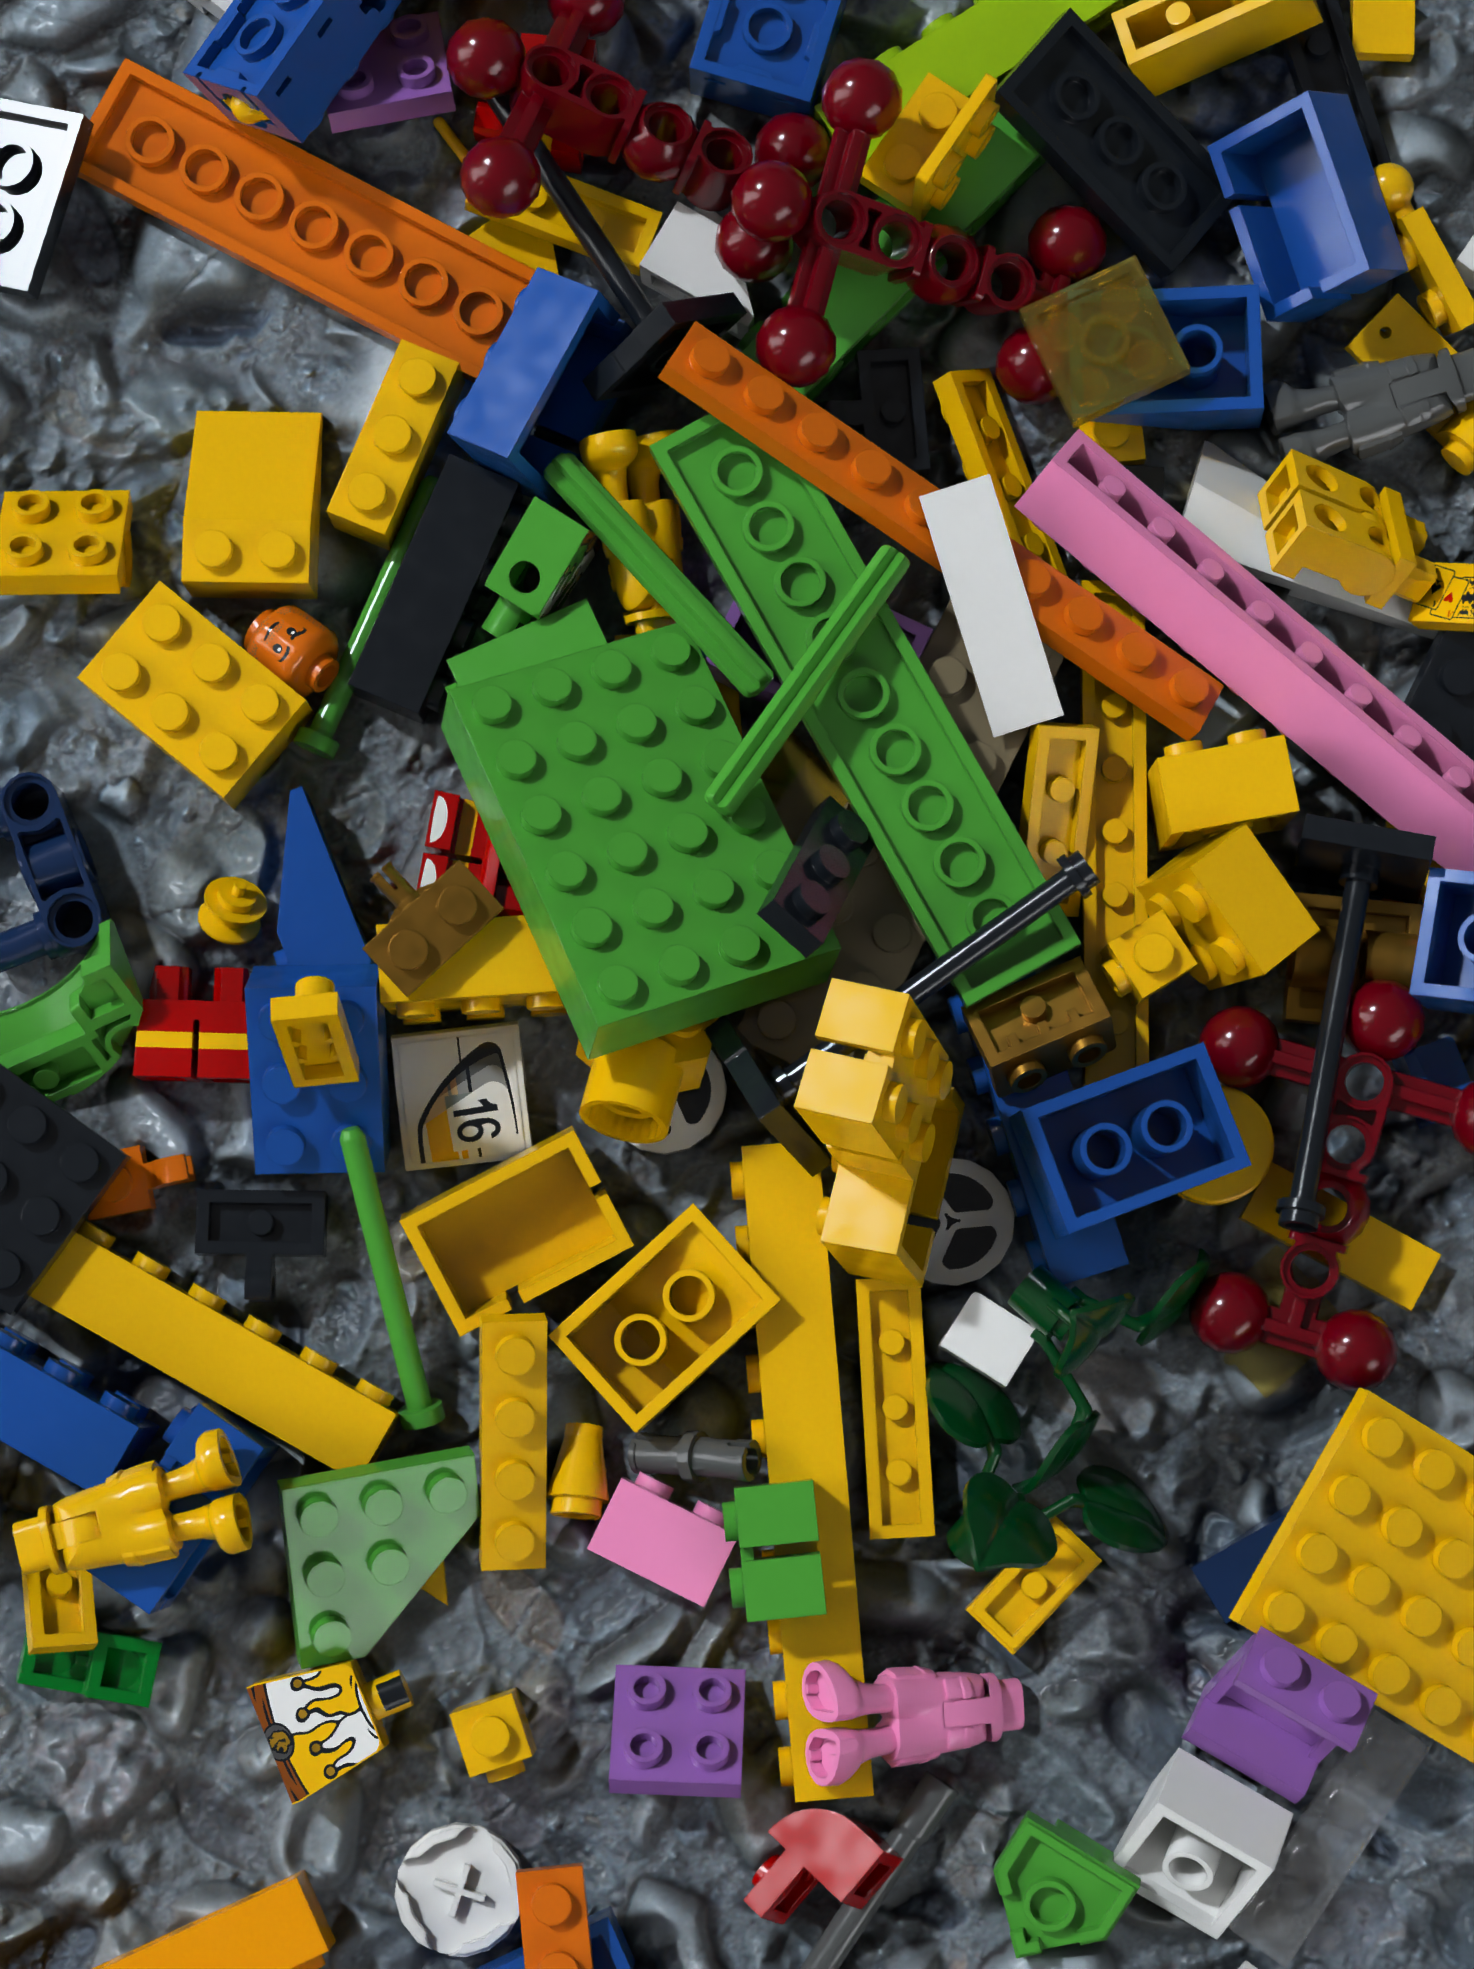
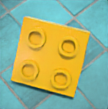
M130 490L5 491L0 513V595L120 594L121 587H130L133 572V549L130 532L133 505Z

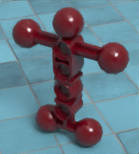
M547 0V8L554 23L544 43L532 47L527 54L519 34L503 20L483 17L468 20L449 40L446 52L447 69L454 84L471 97L487 100L505 96L511 91L509 98L511 112L500 135L479 141L464 157L460 171L461 188L468 203L485 216L499 219L518 216L538 197L541 185V167L534 152L543 134L585 154L595 157L606 156L608 157L607 162L615 164L621 152L628 168L640 178L658 183L677 179L672 193L678 196L680 192L683 193L690 203L699 209L709 212L721 211L730 206L732 189L740 175L751 166L753 151L746 138L737 131L725 127L714 128L711 126L712 122L706 119L700 131H698L691 116L677 104L663 101L642 104L647 94L646 90L642 88L639 91L635 90L632 84L621 75L580 56L589 38L604 36L621 19L625 0ZM797 112L775 115L757 134L754 162L767 159L788 162L804 174L810 188H812L821 181L831 139L825 128L811 115ZM732 211L727 213L717 226L715 253L723 269L739 281L757 284L773 280L785 270L792 260L793 237L779 243L755 240L740 229Z
M857 57L842 62L832 71L822 88V110L834 132L817 195L812 197V190L802 172L788 162L769 159L753 163L740 175L732 189L731 211L741 230L755 240L770 243H779L793 237L795 243L802 249L787 306L779 308L764 321L756 335V357L760 365L791 387L796 388L814 384L828 372L836 358V336L824 314L837 265L865 275L878 276L888 274V282L893 284L906 282L909 290L927 303L938 305L951 304L956 307L964 306L971 313L985 317L1008 311H1014L1027 316L1026 327L1017 329L1007 337L997 352L995 374L1003 391L1019 403L1040 406L1054 401L1066 391L1070 384L1069 344L1066 338L1062 336L1068 316V293L1074 292L1077 283L1085 281L1095 273L1106 256L1107 236L1099 219L1084 207L1066 204L1049 208L1035 221L1028 234L1027 254L1036 272L1040 274L1037 280L1030 263L1019 254L1007 252L996 255V248L987 244L977 247L973 237L958 226L940 223L933 224L927 221L918 222L915 217L905 211L857 194L871 139L881 137L895 123L902 111L903 90L894 71L879 60ZM824 208L829 210L835 217L837 225L834 237L828 235L823 228L822 212ZM881 230H884L891 238L893 246L890 258L885 256L880 249L879 234ZM937 251L944 255L948 264L945 278L939 274L935 265ZM993 271L997 273L1002 282L1000 298L992 291L991 275Z
M1376 979L1362 984L1352 992L1345 1038L1357 1053L1348 1057L1341 1056L1318 1192L1325 1188H1334L1343 1194L1347 1202V1213L1344 1219L1333 1226H1324L1319 1223L1318 1231L1315 1233H1300L1290 1230L1288 1238L1294 1239L1296 1242L1285 1252L1281 1260L1280 1275L1285 1289L1279 1307L1270 1305L1267 1293L1257 1281L1242 1273L1222 1272L1208 1277L1201 1283L1190 1300L1189 1320L1194 1334L1205 1346L1214 1351L1237 1354L1250 1350L1257 1343L1261 1342L1316 1359L1319 1371L1328 1382L1344 1391L1357 1392L1359 1387L1366 1390L1376 1388L1389 1378L1397 1363L1398 1345L1393 1330L1381 1317L1367 1310L1357 1309L1336 1313L1327 1321L1317 1319L1323 1296L1334 1289L1340 1279L1341 1264L1338 1253L1347 1254L1349 1246L1346 1245L1363 1232L1369 1220L1371 1202L1364 1185L1367 1184L1369 1176L1361 1173L1362 1170L1371 1164L1376 1155L1388 1111H1396L1451 1127L1456 1141L1466 1152L1474 1155V1081L1461 1090L1391 1070L1390 1066L1385 1062L1405 1056L1417 1045L1424 1031L1425 1015L1421 1002L1409 994V987L1395 980ZM1232 1006L1218 1011L1206 1022L1199 1035V1043L1204 1042L1220 1083L1230 1087L1245 1088L1260 1083L1270 1075L1309 1087L1316 1048L1279 1038L1276 1026L1265 1014L1252 1007ZM1362 1064L1378 1068L1384 1078L1380 1094L1368 1101L1353 1098L1348 1093L1346 1087L1350 1071ZM1344 1126L1359 1129L1364 1135L1366 1142L1363 1155L1357 1161L1349 1164L1336 1161L1331 1156L1328 1148L1332 1133ZM1307 1250L1322 1254L1329 1265L1328 1278L1325 1283L1317 1288H1306L1299 1284L1292 1271L1296 1257Z

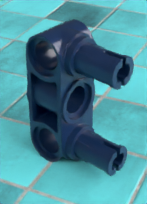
M33 772L18 774L11 778L4 787L0 788V839L4 837L7 842H14L15 854L21 873L39 911L33 913L34 920L0 933V973L46 955L51 960L58 957L64 959L75 954L85 955L95 941L99 931V923L111 919L98 883V874L83 834L75 822L67 798L56 785L41 774ZM41 790L47 792L49 804L46 812L34 820L23 819L21 806L26 796L34 791ZM76 908H90L93 915L91 929L80 938H68L64 927L66 917Z

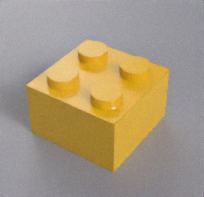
M1251 729L1227 736L1228 744L1219 747L1203 749L1201 740H1192L1163 748L1165 756L1156 758L1147 773V800L1158 853L1186 848L1195 842L1243 824H1247L1254 835L1282 830L1300 811L1285 735L1267 738L1265 729Z
M1247 824L1189 845L1137 886V889L1146 900L1145 908L1149 917L1163 909L1198 963L1189 971L1190 975L1198 982L1205 984L1209 991L1265 975L1320 931L1318 925Z

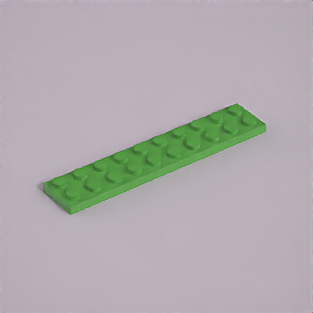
M709 413L650 445V453L779 681L783 684L866 566L822 490ZM885 601L803 716L802 721L854 813L865 823L876 852L938 959L1046 880ZM1058 904L952 980L951 984L967 1009L1079 947L1081 941Z

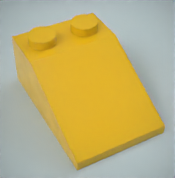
M196 412L183 516L181 582L192 597L318 599L322 413Z
M692 1203L548 1336L635 1433H638L685 1392L772 1310L781 1299Z

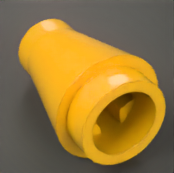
M578 1422L565 1424L564 1438L547 1489L546 1498L551 1500V1515L577 1520H599L602 1518L603 1505L610 1502L602 1441L604 1427Z

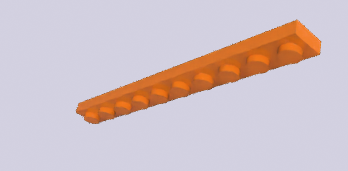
M695 321L657 378L942 573L919 496L940 489ZM1010 538L1041 641L1186 741H1190L1198 734L1219 697L1224 684Z

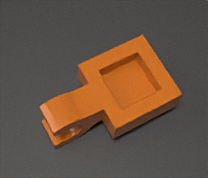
M137 1145L120 1149L131 1158L91 1211L88 1219L89 1221L96 1222L157 1209L153 1190L197 1181L192 1156L179 1154L148 1162L145 1146Z

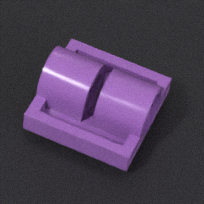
M438 11L419 15L407 14L397 19H392L390 24L378 34L360 60L356 73L344 83L327 108L332 134L456 111Z
M616 1664L609 1793L741 1798L746 1669Z

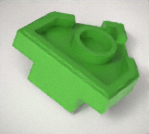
M1030 1810L1024 1815L996 1860L993 1869L1010 1926V1936L1016 1958L1041 1954L1044 1949L1078 1942L1080 1945L1107 1940L1140 1888L1141 1878L1113 1862L1114 1852L1060 1819H1057L1053 1825Z

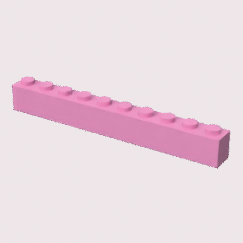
M1078 429L1048 463L1014 507L1030 519L1039 530L1045 532L1074 556L1085 569L1095 574L1125 599L1135 611L1144 615L1176 642L1185 653L1191 655L1220 679L1231 692L1241 697L1271 722L1281 734L1290 738L1322 765L1331 776L1337 778L1366 802L1377 815L1386 819L1398 830L1435 836L1432 860L1436 861L1444 869L1474 871V761L1083 431Z

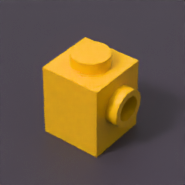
M1163 909L1109 942L1099 952L1105 961L1100 965L1105 979L1120 998L1127 995L1133 1006H1136L1182 977L1198 964Z
M517 1687L456 1707L449 1714L470 1778L486 1773L488 1783H494L526 1771L523 1760L533 1757L537 1748Z

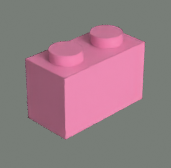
M641 1471L635 1482L622 1477L587 1549L704 1607L736 1541L726 1542L723 1512L700 1500L697 1501L692 1511L670 1500L675 1488Z

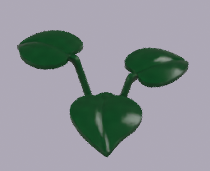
M1200 1248L1196 1264L1170 1286L1153 1310L1137 1317L1127 1314L1136 1298L1128 1292L1098 1301L1087 1296L1076 1286L1070 1290L1043 1265L1036 1267L1015 1289L1008 1300V1305L1035 1328L1030 1337L1043 1348L1055 1369L1053 1375L1058 1380H1062L1076 1405L1071 1425L1054 1444L1036 1474L1029 1479L1012 1484V1487L1017 1492L1026 1495L1066 1468L1083 1449L1101 1417L1097 1410H1092L1090 1403L1071 1372L1089 1358L1098 1347L1100 1340L1112 1332L1118 1324L1140 1333L1135 1342L1141 1347L1152 1342L1170 1328L1187 1309L1192 1296L1201 1285L1208 1271L1211 1260L1206 1251ZM1052 1336H1055L1060 1342L1068 1339L1061 1355L1051 1340Z
M946 1362L926 1364V1396L930 1409L939 1425L947 1434L960 1443L973 1448L986 1447L987 1460L982 1472L973 1475L965 1484L963 1490V1515L947 1532L948 1546L961 1562L974 1568L975 1572H985L999 1568L1032 1569L1042 1567L1057 1552V1540L1049 1520L1070 1508L1083 1509V1521L1089 1532L1113 1548L1132 1553H1155L1161 1551L1168 1544L1160 1518L1144 1492L1122 1472L1107 1466L1092 1465L1085 1467L1076 1478L1077 1488L1080 1493H1071L1042 1510L1026 1502L1024 1494L1016 1493L1007 1481L994 1474L1002 1456L1000 1444H1014L1021 1436L1020 1421L1009 1398L991 1380L967 1367Z

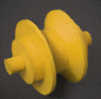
M238 877L215 879L205 889L204 903L198 911L199 925L208 936L221 943L230 945L248 943L255 939L260 931V920L267 910L266 897L256 885Z

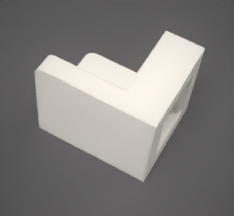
M974 1292L969 1296L937 1347L997 1385L1006 1387L1034 1343L1030 1335L1035 1328L982 1294Z

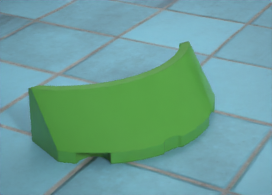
M112 919L99 923L98 934L85 957L59 983L23 1004L0 1011V1063L54 1102L83 1091L107 1073L122 1057V1045L133 1027L139 1026L143 1011V998Z

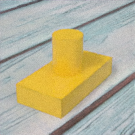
M323 976L304 977L295 984V996L270 998L271 1024L294 1088L359 1082V1057L338 991L335 992V984L332 980Z

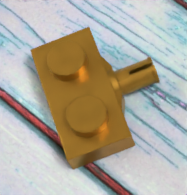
M460 860L452 865L435 882L420 887L417 890L396 870L391 861L381 869L398 887L397 890L393 889L379 872L375 873L369 880L375 884L396 909L387 926L362 949L406 997L410 996L504 910V907Z

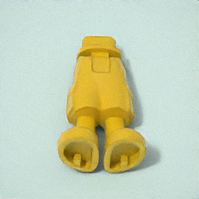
M619 429L593 434L580 440L579 451L583 465L683 573L681 556L683 537H681L679 505L675 504L672 499L660 498L661 471L653 459L649 448L650 445L678 430L657 431L637 437L635 430ZM602 542L605 557L609 559L610 563L608 571L612 581L613 592H616L624 610H627L623 612L626 626H635L637 635L676 623Z
M220 1428L204 1431L199 1435L195 1443V1458L188 1464L166 1473L163 1467L159 1466L154 1460L125 1470L121 1469L107 1477L104 1483L69 1495L52 1506L39 1507L38 1516L13 1523V1537L23 1573L27 1575L50 1568L55 1575H60L68 1570H90L118 1564L144 1566L177 1558L179 1550L183 1547V1541L196 1539L217 1540L220 1548L228 1554H236L251 1549L253 1543L251 1514L248 1502L241 1493H234L214 1499L210 1504L176 1514L171 1513L169 1510L171 1501L195 1494L226 1490L242 1484L239 1464L227 1435Z

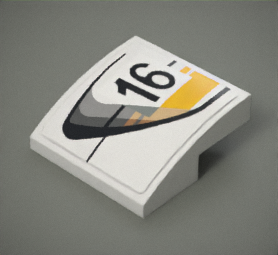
M519 1021L391 1036L395 1087L406 1171L503 1161L533 1146Z

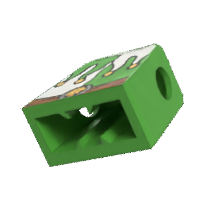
M535 496L485 582V586L499 594L500 597L481 627L497 638L527 625L532 616L540 620V618L560 610L601 548L602 542L598 536ZM538 569L540 573L539 585L534 591L527 593L524 589V579L529 572Z

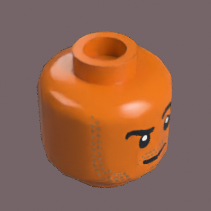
M283 606L276 610L273 608L267 609L252 622L247 630L244 639L245 650L303 698L314 691L320 693L327 689L338 674L339 662L337 657L339 643L336 634L297 606Z

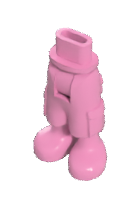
M821 1660L808 1664L802 1678V1695L805 1706L809 1713L820 1721H845L863 1715L879 1713L882 1716L881 1721L875 1725V1728L851 1729L832 1727L816 1729L809 1734L805 1748L806 1764L810 1776L819 1786H839L852 1777L862 1763L872 1758L881 1756L891 1768L917 1763L922 1764L938 1758L942 1753L971 1748L984 1741L997 1742L1003 1732L1021 1730L1025 1723L1023 1687L1018 1678L998 1679L994 1673L988 1672L978 1675L969 1672H934L929 1668L915 1665L913 1667H890L877 1675V1679L873 1684L854 1680L837 1663L830 1660Z

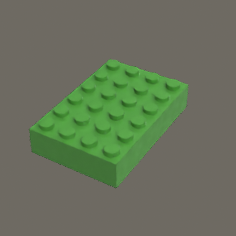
M677 623L448 690L441 725L442 732L588 1060L827 982L842 948L833 928L828 933L823 945L806 958L757 915L794 847L761 777L734 815L730 817L717 812L704 800L706 790L743 739L700 648Z

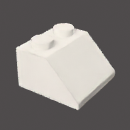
M1178 1748L1151 1783L1114 1850L1113 1862L1141 1878L1137 1894L1217 1940L1275 1870L1293 1813L1210 1766L1208 1763Z

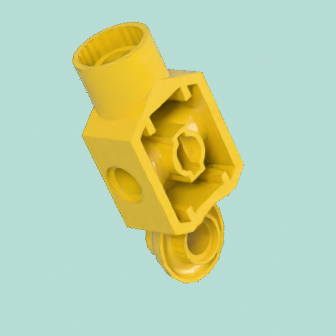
M719 1017L591 1060L587 1059L578 1040L575 1055L591 1068L579 1109V1115L583 1122L595 1131L621 1141L655 1143L665 1139L668 1135L678 1093L700 1088L712 1043L704 1029L717 1021Z

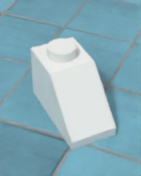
M677 201L639 264L641 283L672 301L734 292L747 313L728 333L741 340L754 326V313L746 283L735 279L723 269L715 253L717 226L723 218L714 211L709 212L696 206L692 210Z

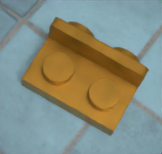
M1080 956L1003 988L967 1009L964 1005L961 1006L964 1021L989 1069L993 1088L1000 1098L1014 1092L1025 1093L1032 1091L1043 1084L1047 1078L1073 1067L1082 1068L1090 1066L1102 1059L1106 1053L1116 1048L1111 1015Z

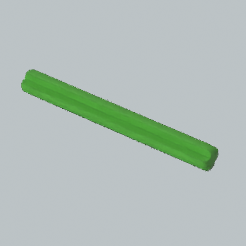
M560 453L544 470L545 480L743 696L747 698L755 697L764 691L774 678L773 671L574 454Z
M886 544L879 548L708 787L704 800L717 812L727 817L734 815L907 572L910 561L902 552Z

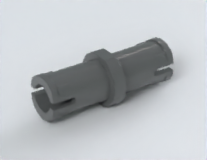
M687 1431L683 1435L678 1436L639 1432L635 1435L636 1439H632L628 1448L629 1466L635 1474H639L641 1471L645 1474L680 1475L683 1481L691 1483H702L707 1477L750 1482L755 1479L754 1474L758 1475L762 1465L761 1448L756 1440L713 1439L704 1431Z

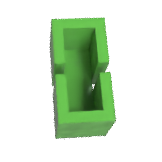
M805 1479L734 1487L735 1501L722 1502L726 1542L739 1541L741 1567L729 1568L732 1607H746L747 1622L827 1614L820 1551L754 1558L753 1547L819 1540L813 1480Z

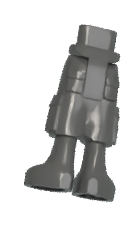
M1444 348L1438 351L1437 358L1434 353H1424L1379 363L1378 360L1361 362L1360 364L1331 371L1328 386L1312 389L1292 388L1286 382L1275 379L1263 383L1264 412L1274 436L1292 431L1308 420L1337 411L1344 417L1342 422L1321 429L1298 432L1279 438L1278 449L1281 462L1291 449L1323 463L1329 457L1348 448L1352 455H1356L1359 460L1366 459L1388 449L1392 450L1404 442L1405 437L1446 420L1454 414L1453 407L1457 414L1465 412L1467 410L1466 403L1474 400V348L1450 355L1449 350Z

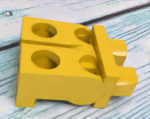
M1291 449L1257 494L1263 528L1267 531L1265 538L1271 570L1275 573L1294 579L1299 571L1305 567L1338 580L1345 591L1352 595L1364 596L1366 604L1378 609H1382L1393 594L1413 603H1418L1437 579L1434 562L1418 556L1425 547L1428 537L1425 523L1406 515L1402 496L1398 491L1385 486L1378 494L1375 487L1368 482Z

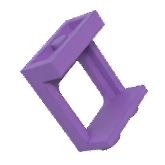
M1261 1626L1257 1634L1254 1633L1205 1685L1182 1738L1296 1804L1306 1795L1318 1764L1336 1746L1343 1748L1349 1753L1355 1749L1378 1694Z

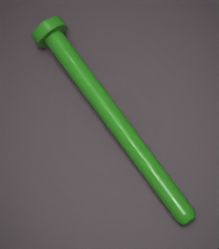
M428 475L421 480L339 661L338 674L327 688L310 728L300 726L293 742L315 755L333 760L340 744L332 738L353 694L348 682L436 486L438 478Z
M359 1126L347 1127L341 1131L339 1140L406 1405L398 1410L401 1427L405 1430L427 1428L445 1419L442 1400L431 1398L365 1133Z

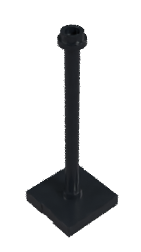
M511 92L502 97L485 99L503 127L511 112L509 104ZM540 139L534 155L541 167V185L636 326L632 333L582 380L583 384L595 402L669 389L670 386L657 377L694 322L697 321L721 338L747 313L734 292L661 302L654 308L543 140Z
M1307 813L1305 815L1291 881L1342 890L1343 897L1290 1197L1279 1198L1276 1203L1275 1211L1280 1214L1278 1225L1287 1230L1300 1233H1315L1318 1231L1319 1222L1323 1221L1326 1215V1207L1316 1202L1369 895L1417 904L1432 862L1435 836Z
M1078 850L1068 857L1065 854L1061 855L1056 860L1062 867V870L893 991L910 994L918 1006L1076 891H1079L1084 899L1091 896L1093 893L1090 889L1101 881ZM726 1015L704 1029L758 1120L812 1177L831 1164L830 1155L820 1139L794 1108L810 1051L785 1069L781 1064L773 1068ZM822 1041L813 1049L848 1056L858 1048Z

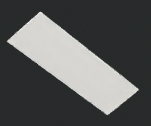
M990 474L919 496L993 737L1063 716L1061 703Z

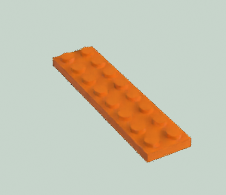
M127 58L123 60L90 118L94 126L77 177L398 344L403 339L460 362L464 378L473 383L483 368L484 358L488 349L497 342L512 315L517 296L527 287L536 271L272 133L229 120L212 102Z

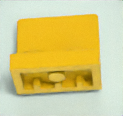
M928 72L897 117L893 126L888 130L864 165L860 184L898 209L909 213L918 222H922L932 206L941 211L951 199L960 183L961 178L956 174L966 156L968 155L976 160L984 151L995 132L996 127L991 123L1000 108V105L994 102L998 80L986 73L970 98Z

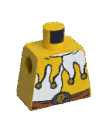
M357 1659L265 1678L246 1687L292 1805L306 1799L384 1749L390 1742L381 1719L414 1706L409 1686L400 1669L366 1682Z

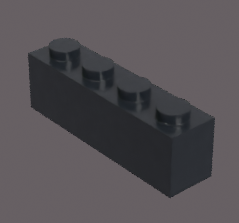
M449 454L348 682L354 696L423 725L430 710L437 713L440 712L447 699L445 686L452 684L453 681L452 677L446 675L449 668L446 660L454 657L455 652L461 654L468 650L478 625V620L471 618L480 595L489 598L493 593L491 589L485 586V582L497 562L496 559L505 538L510 540L528 506L521 503L523 495L519 482Z

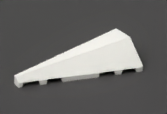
M1204 441L1187 494L1183 517L1258 580L1290 589L1288 593L1290 596L1426 638L1435 639L1439 630L1418 629L1408 621L1413 602L1393 594L1382 609H1378L1366 604L1364 596L1352 595L1345 591L1338 580L1305 567L1299 571L1294 579L1273 572L1265 538L1267 531L1263 528L1257 496L1267 481L1213 443Z

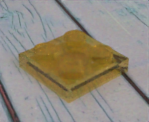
M1136 255L1019 309V317L1073 429L1190 375L1191 367Z

